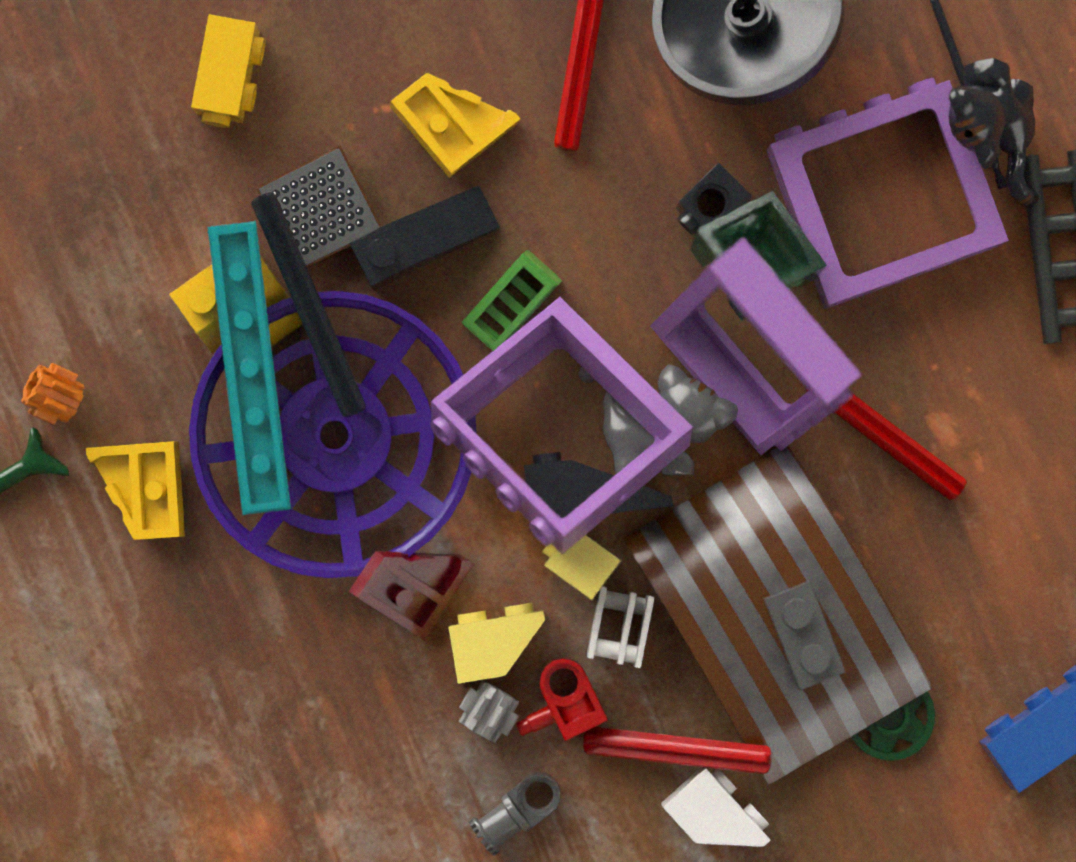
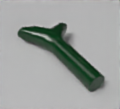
M35 427L30 429L27 448L22 459L0 472V494L32 475L57 474L69 476L67 466L43 450L42 436Z

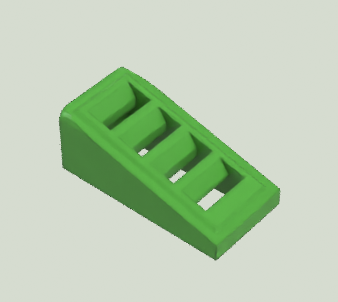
M526 250L461 323L494 351L521 328L562 280L532 252ZM523 268L544 285L539 292L519 274ZM510 282L531 300L527 306L506 289ZM497 297L518 315L514 321L493 303ZM484 311L506 329L501 335L480 318Z

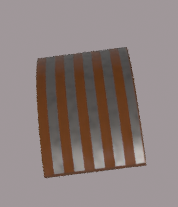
M789 446L781 452L778 448L770 451L623 538L743 743L764 745L771 748L772 761L769 772L762 774L768 785L932 689L918 658L876 583L836 517ZM809 581L845 673L799 690L763 598Z

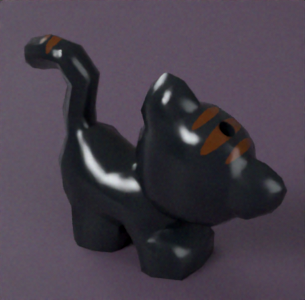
M995 58L979 60L965 65L963 72L964 86L952 88L949 93L950 107L948 118L952 135L961 146L976 153L979 164L983 169H988L997 161L1001 154L1000 150L1007 153L1008 165L1005 179L1010 194L1019 204L1032 207L1038 203L1039 194L1027 187L1024 172L1026 168V150L1035 135L1036 121L1033 113V86L1020 79H1011L1010 66Z

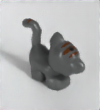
M667 365L661 371L657 382L659 394L693 426L690 443L706 442L717 430L726 428L737 418L738 407L736 404L718 397L713 389L701 381L687 377L679 367ZM581 366L578 372L579 379L585 383L596 381ZM606 391L603 398L604 422L602 432L607 446L613 453L615 473L618 474L654 443V438ZM682 452L662 469V474L694 475V461L688 453Z

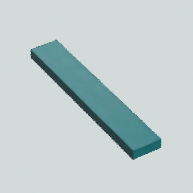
M256 221L208 226L242 515L291 509L257 224Z

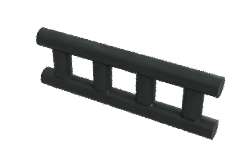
M1076 150L1067 152L1068 166L1040 169L1039 155L1026 156L1024 172L1026 185L1039 194L1038 203L1032 207L1026 206L1043 344L1062 342L1061 328L1076 326V307L1058 309L1055 281L1076 279V260L1052 262L1049 234L1076 231ZM1071 185L1074 213L1046 216L1043 188Z

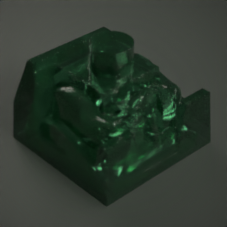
M773 190L697 229L690 249L701 266L705 267L714 263L744 238L788 290L794 286L802 287L815 280L827 266ZM729 298V305L741 321L747 319Z

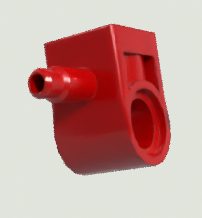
M560 657L551 660L541 672L540 687L547 706L517 722L516 728L520 736H525L557 723L566 741L608 721V718L582 666L571 658ZM558 669H569L577 676V686L570 694L559 695L550 687V677Z

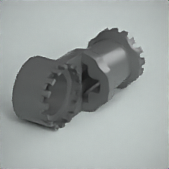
M534 772L526 776L520 784L502 796V803L481 819L472 818L469 821L470 826L476 833L477 838L483 836L484 839L481 840V843L495 856L500 852V845L521 830L529 831L556 810L561 797L560 786L557 780L550 774ZM537 781L547 783L553 791L552 801L542 808L534 807L528 803L525 795L527 787Z

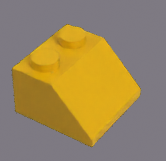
M261 257L266 307H269L290 297ZM211 264L169 295L194 331L214 355L222 342ZM298 312L269 324L271 347L303 325Z

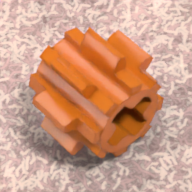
M51 363L49 368L38 365L36 370L31 372L24 386L21 401L22 404L30 407L28 413L52 425L56 424L57 419L67 423L76 414L80 402H82L84 384L76 381L78 374L59 365Z

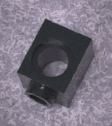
M718 162L677 203L676 209L681 213L677 220L694 238L697 239L702 234L710 241L750 201L752 195ZM704 194L718 196L723 203V212L716 217L703 215L697 206L699 197Z

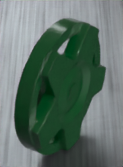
M928 691L864 728V730H868L871 733L870 746L861 739L858 733L851 736L852 740L862 751L881 760H901L915 754L927 743L934 728L935 708ZM923 701L926 708L925 725L915 715L916 710ZM899 739L913 743L903 750L892 752Z

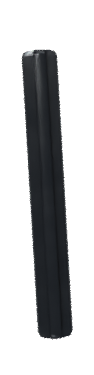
M273 192L262 194L253 199L251 205L339 410L345 418L361 413L366 409V404L279 201Z

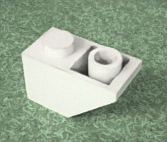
M700 767L661 803L663 808L695 843L764 847L770 841L769 837L763 832L769 823L751 803L742 809L731 796L737 788L720 769H715L710 773L706 768Z

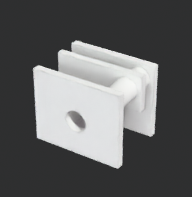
M602 586L598 593L586 654L587 658L593 659L594 656L614 659L617 664L623 665L624 661L633 663V666L636 668H641L655 597L646 595V598L637 597V594L629 592L627 595L607 591V587ZM603 608L625 612L620 642L597 638ZM633 614L642 615L636 646L627 644Z

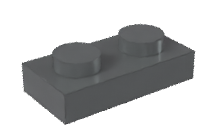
M809 581L763 598L799 690L845 673Z

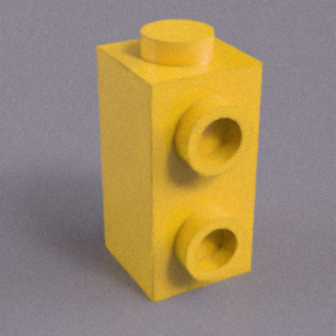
M208 15L191 104L193 111L197 115L202 116V123L229 128L230 121L243 123L245 111H253L257 93V84L250 83L253 66H261L266 39L259 37L260 30L255 22Z

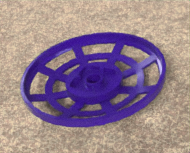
M343 291L318 292L324 308L345 307L365 310L388 318L402 327L386 349L359 338L336 336L342 351L355 352L377 361L362 383H357L366 404V409L347 418L342 416L309 339L291 345L273 356L274 373L276 374L290 362L312 354L317 380L305 385L295 394L276 381L278 406L283 409L280 415L285 463L288 470L293 474V477L288 482L291 509L265 512L250 532L236 519L224 503L213 480L209 464L236 460L234 441L206 445L205 428L208 407L217 380L225 369L222 344L216 350L204 370L193 399L189 425L190 456L197 484L209 509L226 532L246 550L271 565L300 575L322 578L356 577L361 574L370 558L363 559L359 531L369 529L386 521L401 510L409 501L431 517V519L420 531L401 545L387 552H401L409 554V556L428 543L450 519L465 493L472 473L463 460L464 454L461 452L459 467L452 487L443 502L420 486L432 458L434 431L430 425L431 410L426 395L409 368L401 362L402 358L418 338L431 350L443 366L451 384L462 377L463 373L456 359L442 340L422 321L400 307L364 294ZM292 298L284 299L267 307L269 324L290 314L297 313ZM392 373L407 389L415 405L416 413L388 417L384 406L376 395ZM473 416L466 424L476 433V416ZM332 421L343 423L348 430L347 442L338 449L326 447L321 440L322 428ZM420 432L418 455L409 477H407L386 461L390 451L391 438L396 435ZM375 476L397 492L392 499L380 508L357 517L353 494L354 488L365 484ZM309 486L321 491L334 492L338 520L312 518L293 510V507ZM283 521L309 532L328 535L340 534L344 563H322L302 560L279 552L266 543Z

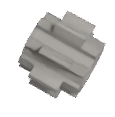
M482 680L477 690L470 687L459 706L464 711L459 722L480 736L496 743L501 733L508 736L519 715L514 711L519 701L494 685Z

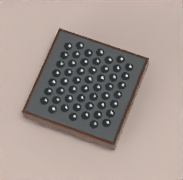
M340 145L256 187L259 196L268 192H273L276 195L307 269L351 248V242L382 227Z

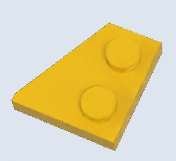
M429 73L423 75L396 96L389 105L449 178L515 127L521 119L516 113L510 110L506 113L480 101L482 97L466 90H456L448 82Z
M171 441L86 448V456L90 463H95L107 485L105 490L113 504L117 505L122 511L123 522L133 540L185 537L179 442Z

